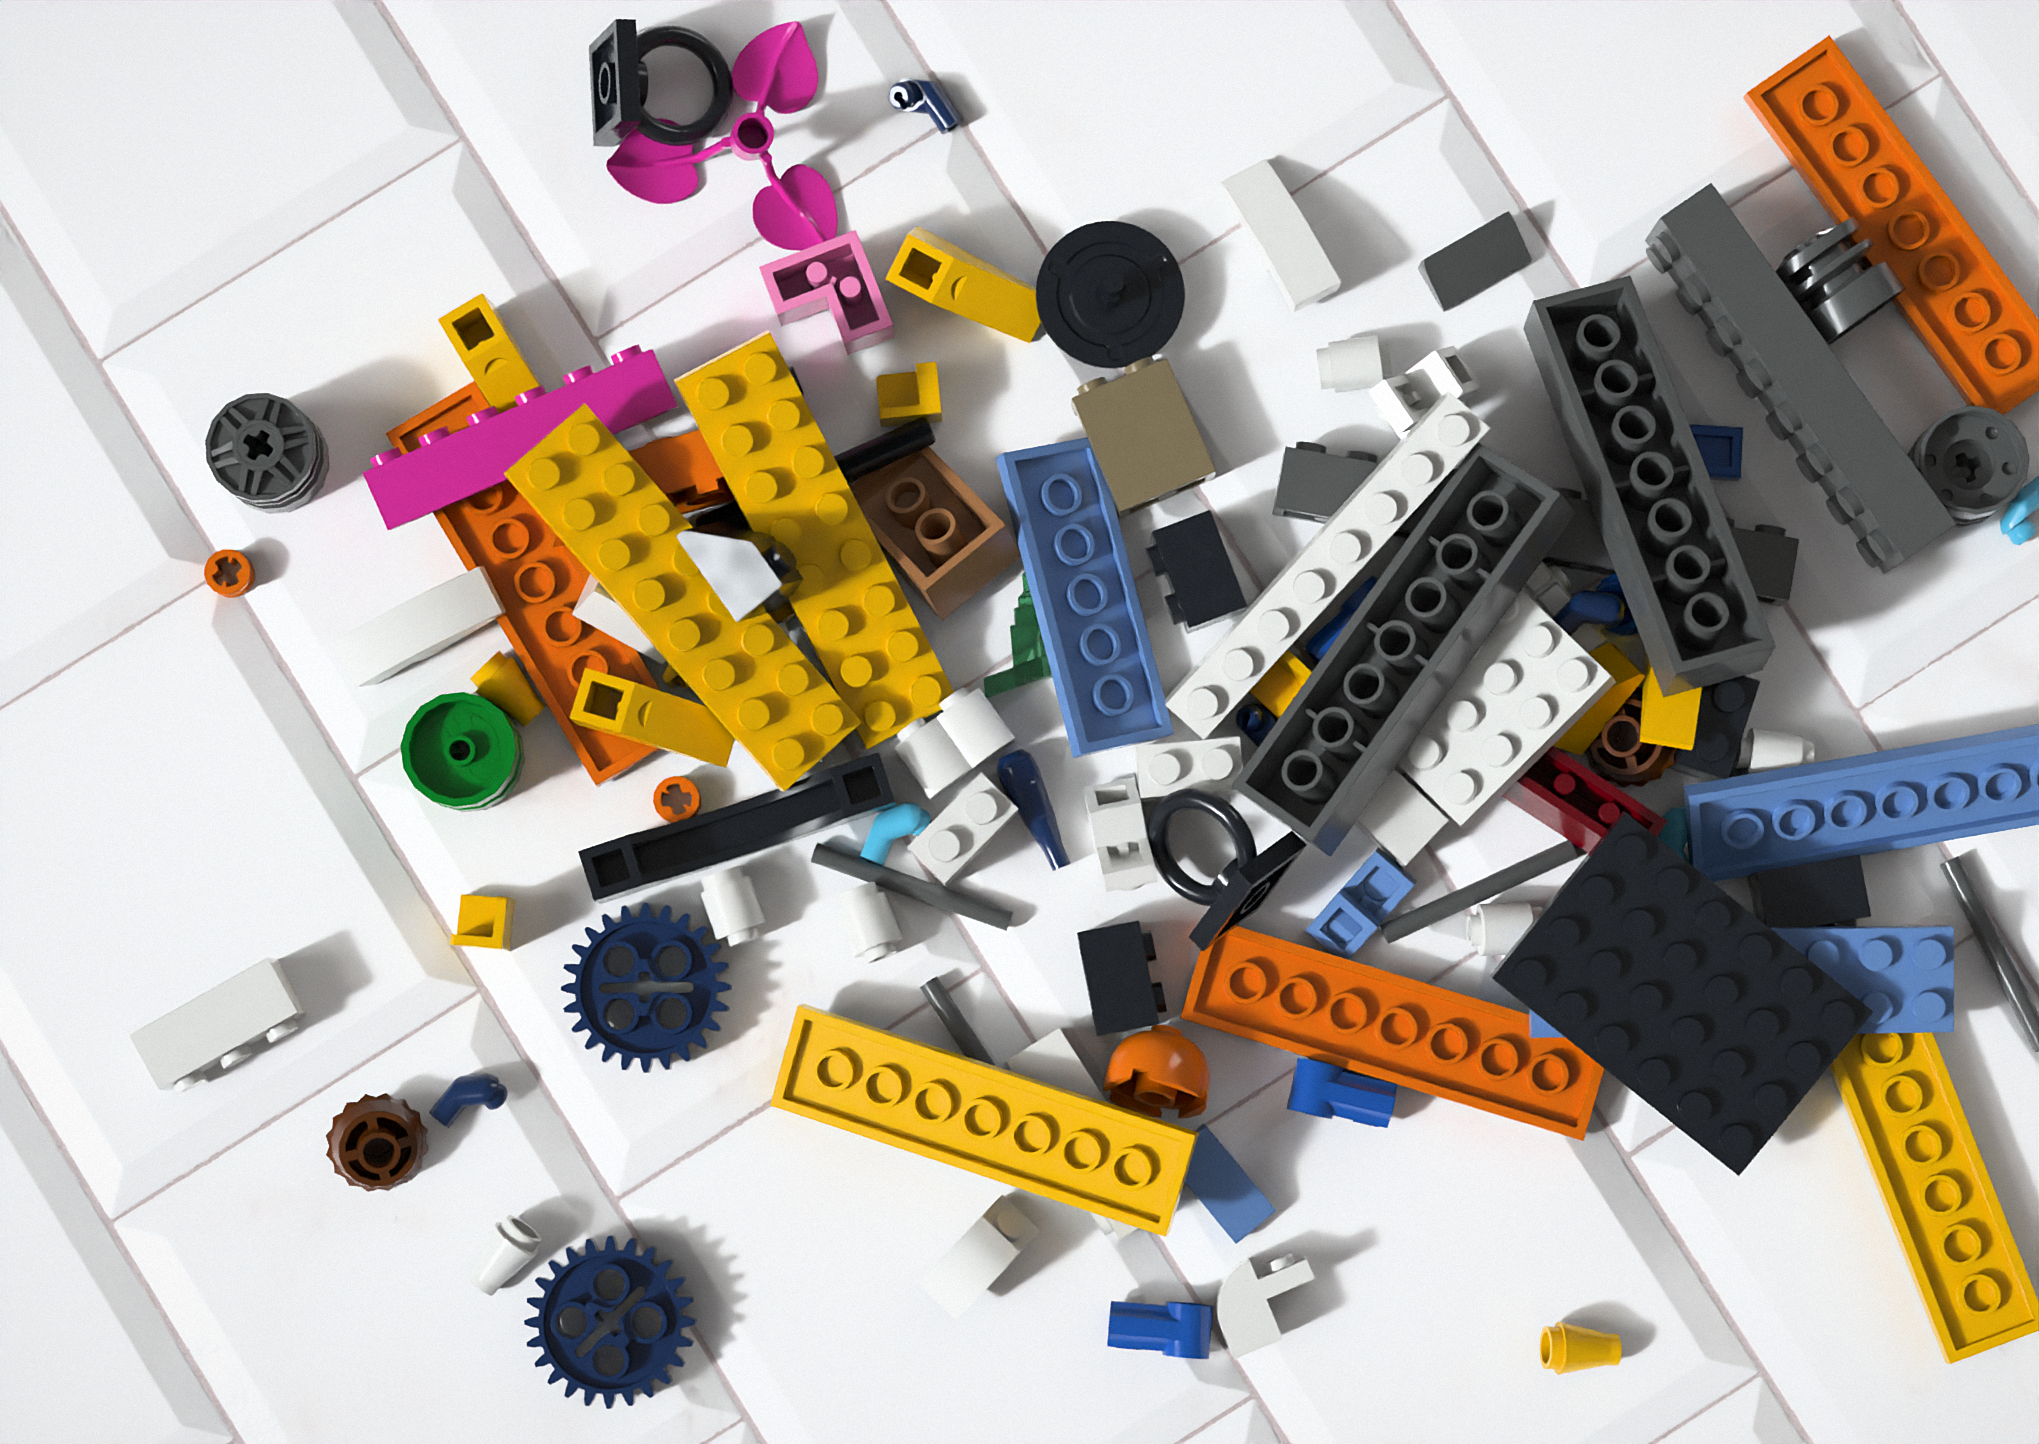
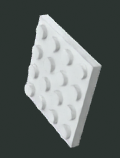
M1521 590L1400 759L1398 765L1466 832L1616 681Z

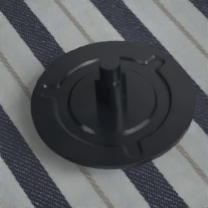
M1094 222L1069 232L1048 252L1037 278L1036 306L1040 321L1047 335L1068 356L1093 367L1105 369L1124 368L1143 358L1152 357L1171 339L1179 325L1184 310V280L1175 257L1167 246L1152 233L1126 222Z

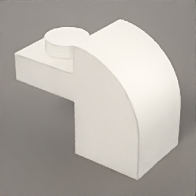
M1453 345L1435 350L1406 373L1383 380L1369 392L1376 401L1375 410L1379 418L1386 426L1394 429L1402 440L1447 390L1453 393L1461 402H1464L1479 391L1482 386Z
M1134 777L1084 787L1093 842L1106 892L1115 890L1133 891L1141 888L1144 884L1158 882L1155 863L1147 838L1141 800Z
M1001 1194L918 1284L957 1320L1011 1264L1040 1230Z
M1292 1252L1279 1256L1262 1264L1266 1273L1258 1277L1251 1261L1246 1258L1236 1264L1225 1275L1217 1292L1215 1309L1220 1330L1234 1360L1283 1339L1267 1299L1315 1279L1306 1258L1303 1257L1295 1261Z

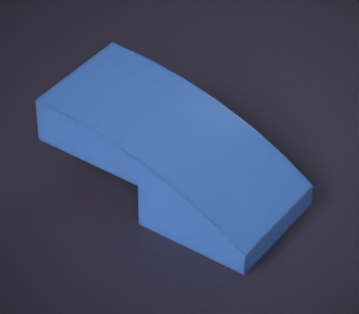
M1378 847L1305 931L1332 955L1349 960L1415 886L1417 880Z
M1203 1123L1195 1130L1199 1132L1185 1184L1233 1242L1237 1244L1276 1210Z

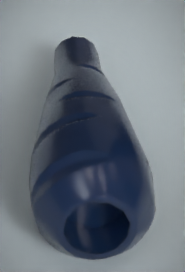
M1019 749L1000 758L996 768L1000 782L1011 802L1019 809L1018 814L1044 852L1052 871L1071 864L1062 844L1055 813L1039 766L1031 753Z

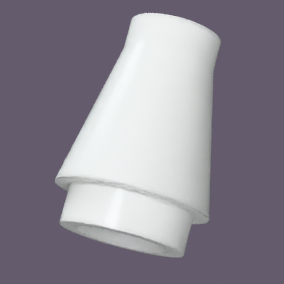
M508 1215L503 1222H496L474 1270L468 1276L469 1281L481 1292L493 1296L500 1286L538 1254L536 1247L541 1242L540 1235L526 1222L513 1215Z

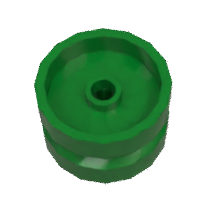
M465 692L442 694L421 705L406 724L400 745L403 769L414 788L432 802L460 812L486 810L504 800L519 782L525 762L523 738L512 718L486 698ZM463 742L468 744L470 747L469 756L462 761L455 760L454 754L461 752L458 745Z

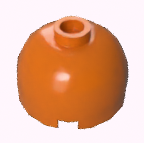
M1154 1025L1151 1027V1030L1137 1032L1125 1038L1112 1053L1106 1068L1103 1092L1111 1090L1109 1100L1115 1105L1150 1117L1161 1118L1162 1111L1160 1107L1179 1109L1177 1119H1186L1201 1115L1206 1110L1210 1090V1072L1204 1053L1190 1039L1183 1037L1181 1030L1169 1025Z

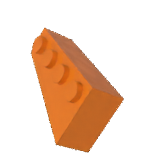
M700 430L676 437L657 439L645 444L643 447L627 451L681 514L736 500ZM545 522L552 548L565 545Z

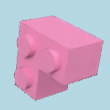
M856 230L759 267L781 327L830 309L847 355L895 337L892 320Z

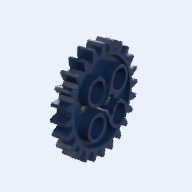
M648 902L643 903L640 917H634L632 911L626 905L621 907L622 921L618 923L606 913L601 915L605 930L599 933L590 927H586L584 930L591 944L588 948L573 944L571 948L581 957L580 963L564 964L563 967L569 973L576 975L574 983L561 986V991L575 994L576 1001L563 1008L564 1012L579 1013L581 1019L571 1028L572 1032L579 1033L589 1030L591 1035L584 1047L587 1050H591L603 1044L605 1048L601 1061L605 1063L611 1061L617 1053L622 1054L621 1068L625 1071L631 1068L635 1058L640 1059L643 1073L651 1072L655 1058H659L665 1070H671L673 1064L672 1054L678 1053L686 1062L692 1061L688 1046L691 1043H695L697 1046L707 1049L709 1044L702 1032L705 1028L719 1032L722 1029L719 1023L712 1018L714 1011L728 1012L730 1010L728 1005L717 1000L718 993L732 990L731 984L720 982L717 977L718 974L730 968L729 963H714L712 959L722 948L721 944L712 943L704 946L702 941L709 929L706 926H701L695 931L690 932L688 929L692 916L688 913L682 915L676 923L672 922V907L669 905L663 907L658 918L653 916V910ZM670 947L681 948L686 954L687 959L684 970L675 976L665 975L660 969L659 964L660 956ZM617 948H628L634 957L633 968L625 976L616 977L608 969V957ZM650 973L651 981L657 983L690 982L693 984V990L688 993H651L650 1002L644 1003L643 995L634 992L602 993L600 990L601 985L604 983H642L644 974ZM624 999L632 1005L634 1018L629 1026L618 1030L609 1023L607 1013L612 1003ZM679 999L686 1007V1020L678 1028L668 1029L660 1021V1008L668 1000Z
M610 1235L607 1237L604 1250L601 1251L593 1238L586 1239V1255L582 1256L577 1249L569 1246L566 1248L569 1264L565 1266L560 1261L552 1259L548 1264L555 1277L553 1279L541 1276L536 1278L535 1282L545 1293L543 1297L534 1296L527 1298L528 1304L539 1309V1315L524 1320V1325L538 1328L539 1335L526 1342L527 1347L543 1348L544 1354L537 1359L534 1365L535 1367L552 1365L554 1370L548 1378L547 1383L549 1385L556 1383L562 1378L568 1381L564 1397H571L580 1388L585 1390V1406L589 1407L598 1394H603L606 1409H611L614 1407L617 1394L622 1393L627 1405L633 1406L636 1403L637 1388H640L646 1396L651 1398L656 1395L652 1381L654 1378L667 1385L673 1381L670 1372L666 1368L668 1364L677 1367L685 1366L686 1361L676 1350L678 1347H692L695 1341L682 1334V1329L696 1324L697 1319L683 1315L682 1308L690 1305L695 1299L693 1296L679 1297L676 1290L687 1279L685 1276L672 1280L669 1279L667 1273L674 1263L672 1259L662 1262L658 1266L653 1263L657 1247L651 1246L641 1256L637 1254L636 1238H630L624 1250H618L615 1235ZM606 1269L616 1270L624 1279V1291L616 1299L606 1298L598 1289V1278ZM638 1287H643L646 1291L645 1295L618 1321V1325L622 1329L620 1334L615 1330L604 1334L583 1357H579L576 1354V1349L604 1322L603 1317L599 1314L601 1310L610 1313L618 1309ZM568 1307L578 1308L586 1316V1329L580 1336H570L561 1327V1314ZM642 1307H651L658 1311L661 1316V1329L655 1336H645L635 1327V1314ZM614 1345L622 1352L624 1364L619 1373H606L599 1367L597 1355L602 1346Z

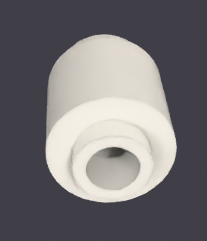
M1377 335L1328 342V347L1316 349L1321 390L1334 388L1335 393L1374 388L1383 381V376L1392 375L1389 344L1379 345Z
M1750 728L1746 738L1742 737L1734 767L1742 769V775L1811 764L1814 763L1815 746L1813 742L1803 741L1802 736L1798 734Z
M741 866L728 868L701 879L705 891L700 894L717 941L727 939L729 946L733 947L760 937L757 928L766 924L750 876L744 877Z
M875 882L859 885L836 897L840 906L836 912L854 958L865 956L869 964L885 959L897 952L894 944L901 941L903 937L885 892H879Z
M1529 902L1478 904L1475 915L1467 916L1466 931L1469 946H1477L1480 956L1506 955L1541 913L1543 908L1541 906L1531 907Z

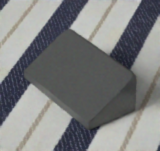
M1507 211L1420 262L1417 269L1440 308L1445 312L1532 262V258L1510 212Z

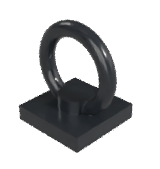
M615 19L588 46L593 146L614 147L633 128L645 137L661 144L670 146L692 145L713 135L727 118L733 99L730 69L718 48L698 32L681 26L666 25L648 29L637 35L636 19ZM663 46H676L690 51L704 63L712 80L713 96L708 110L701 118L687 125H669L655 119L644 109L648 95V71L645 62L641 60L650 51Z
M1195 788L1177 790L1165 796L1154 808L1148 824V842L1155 867L1161 877L1176 893L1185 899L1210 907L1188 936L1202 951H1205L1257 912L1307 846L1301 838L1291 831L1257 856L1254 837L1241 814L1220 796ZM1183 810H1199L1211 815L1226 829L1233 841L1237 857L1220 872L1211 886L1199 883L1187 875L1178 865L1171 852L1168 840L1169 826L1173 817Z

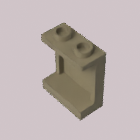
M1153 357L1138 360L1124 368L1125 376L1108 383L1105 377L1093 379L1077 388L1079 395L1071 398L1072 410L1075 416L1079 418L1102 471L1119 519L1214 479L1216 469L1167 358L1156 363Z

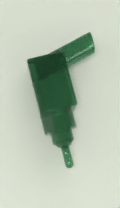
M1025 572L1022 574L1023 592L1018 597V607L1013 609L1015 625L1010 626L1013 667L983 678L986 698L1037 680L1050 679V666Z

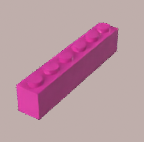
M639 344L631 346L611 355L610 357L614 365L595 373L592 365H587L562 376L566 385L546 393L543 385L515 396L514 398L518 406L499 414L495 406L486 408L466 417L470 427L450 434L448 427L445 426L419 437L418 440L422 447L402 455L400 448L396 447L370 458L374 468L362 473L387 530L399 528L508 481L503 473L584 403L613 435L678 408L653 349L642 352Z

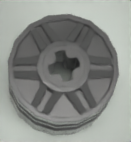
M1851 217L1841 224L1824 228L1805 240L1783 258V261L1775 271L1785 285L1793 281L1797 286L1791 291V294L1798 304L1807 300L1812 308L1806 315L1828 345H1831L1860 325L1906 289L1887 261L1875 264L1866 270H1863L1858 262L1874 245L1870 238L1863 240L1849 250L1844 243L1862 228L1855 217Z
M270 393L245 394L227 403L213 418L205 439L206 462L215 480L249 508L268 514L291 512L309 503L323 487L330 467L328 445L319 427L288 399ZM257 443L263 445L268 443L273 448V451L269 456L263 454L258 456L253 449Z
M1972 405L1950 410L1934 421L1916 439L1907 453L1908 457L1957 523L1954 526L1956 528L1981 524L2012 501L2027 480L2030 462L2025 437L2011 419L1994 409ZM1955 465L1958 467L1968 466L1971 474L1966 478L1963 476L1954 478L1951 474V469Z

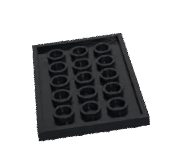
M1624 811L1489 975L1494 981L1738 1176L1747 1168L1873 1013L1869 1007Z

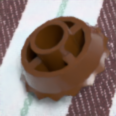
M1637 687L1585 751L1589 758L1590 768L1598 771L1604 780L1614 781L1622 788L1629 785L1643 787L1649 780L1661 779L1664 770L1674 765V753L1679 749L1640 742L1643 695L1641 687Z
M387 1093L377 1097L365 1094L358 1102H347L343 1112L333 1117L332 1129L325 1135L329 1144L326 1156L333 1162L334 1173L344 1177L349 1186H358L367 1192L377 1189L389 1191L397 1184L407 1183L412 1173L422 1168V1158L429 1150L425 1141L428 1129L421 1123L420 1112L410 1109L405 1099L394 1100Z

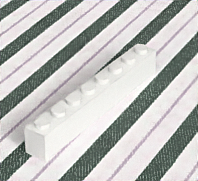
M1447 390L1166 697L1165 705L1204 740L1485 435L1490 427L1453 393Z

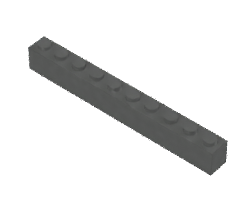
M1305 441L1296 442L1295 448L1286 446L1282 455L1272 515L1325 524L1380 464L1377 463L1378 456L1362 451H1347L1346 457L1326 454V446ZM1452 469L1395 531L1392 537L1408 539L1457 469ZM1554 487L1553 489L1561 493L1576 514L1542 560L1543 563L1547 565L1555 563L1558 567L1607 576L1615 574L1616 571L1589 501L1581 500L1582 493L1579 491ZM1726 517L1759 603L1780 607L1789 601L1799 539L1786 537V529L1773 525L1757 524L1754 531L1734 527L1735 520Z

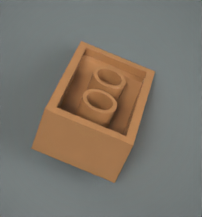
M926 447L863 475L849 486L886 559L942 621L1021 557L1020 551L1006 524L930 447Z

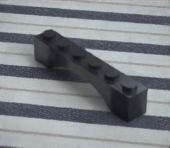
M877 752L799 780L786 791L781 792L778 788L701 815L628 834L580 850L578 853L594 902L604 904L883 812L897 805L881 756Z

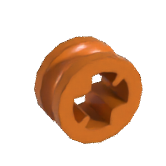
M222 549L208 558L204 567V577L207 585L213 591L226 598H237L251 589L255 581V570L252 562L242 553L233 549ZM226 561L233 566H236L237 562H239L242 567L236 573L239 582L233 586L226 581H223L221 586L217 579L222 576L223 570L221 565Z
M672 776L664 779L657 785L653 795V804L656 812L670 823L697 816L701 808L702 798L699 789L693 782L681 776ZM675 786H680L684 794H691L692 796L691 805L684 804L683 806L686 811L679 815L675 814L671 806H664L663 804L664 795L671 796L672 794L668 790Z

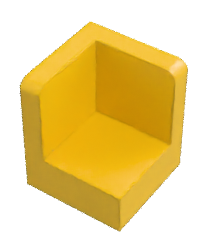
M936 362L916 363V371L884 374L877 377L881 428L902 426L921 417L926 418L929 423L943 421Z
M1287 649L1249 690L1248 694L1260 705L1266 707L1278 720L1312 671Z
M461 894L457 933L451 934L450 945L510 952L515 900L504 896L488 897Z

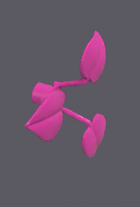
M798 21L783 23L762 32L751 40L736 58L732 69L733 89L740 98L746 101L758 102L755 112L746 113L737 119L730 137H724L721 141L703 151L691 154L693 144L686 146L661 144L645 137L634 128L606 162V168L611 177L631 195L650 203L673 204L686 199L697 188L698 175L693 164L703 162L723 150L731 148L733 153L742 160L755 161L759 159L763 164L767 179L772 184L764 187L757 193L752 205V218L755 228L767 242L784 250L802 251L836 237L837 209L832 190L827 181L815 169L804 164H796L789 167L779 179L774 170L773 158L768 152L774 139V128L770 120L765 117L766 107L768 106L778 114H792L807 106L817 90L818 70L816 61L806 41L802 25ZM657 119L669 125L681 126L669 119Z

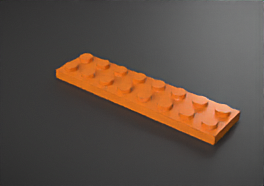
M1830 35L1749 90L1743 99L1833 222L1838 225L1851 217H1855L1862 227L1848 240L1849 244L1854 247L1867 238H1870L1874 243L1870 251L1861 259L1866 267L1869 268L1875 264L1887 261L1904 284L1906 289L1892 300L1893 304L1967 405L1994 409L2005 415L2039 391V319Z
M473 381L385 434L394 448L399 447L402 455L421 448L422 446L418 438L432 431L447 426L450 434L470 427L466 417L489 408L490 405L476 382ZM508 480L434 512L435 518L466 570L470 571L479 566H484L506 610V613L496 618L497 622L595 786L600 787L660 751L661 749L577 725L570 719L585 668L639 683L659 691L661 690L637 650L572 615L590 572L566 545L552 548L544 520L514 485Z
M1239 926L1235 927L1205 951L1200 949L1180 1015V1019L1342 1067L1353 1072L1580 1141H1584L1604 1072L1602 1066L1566 1037L1531 1038L1529 1036V1014Z

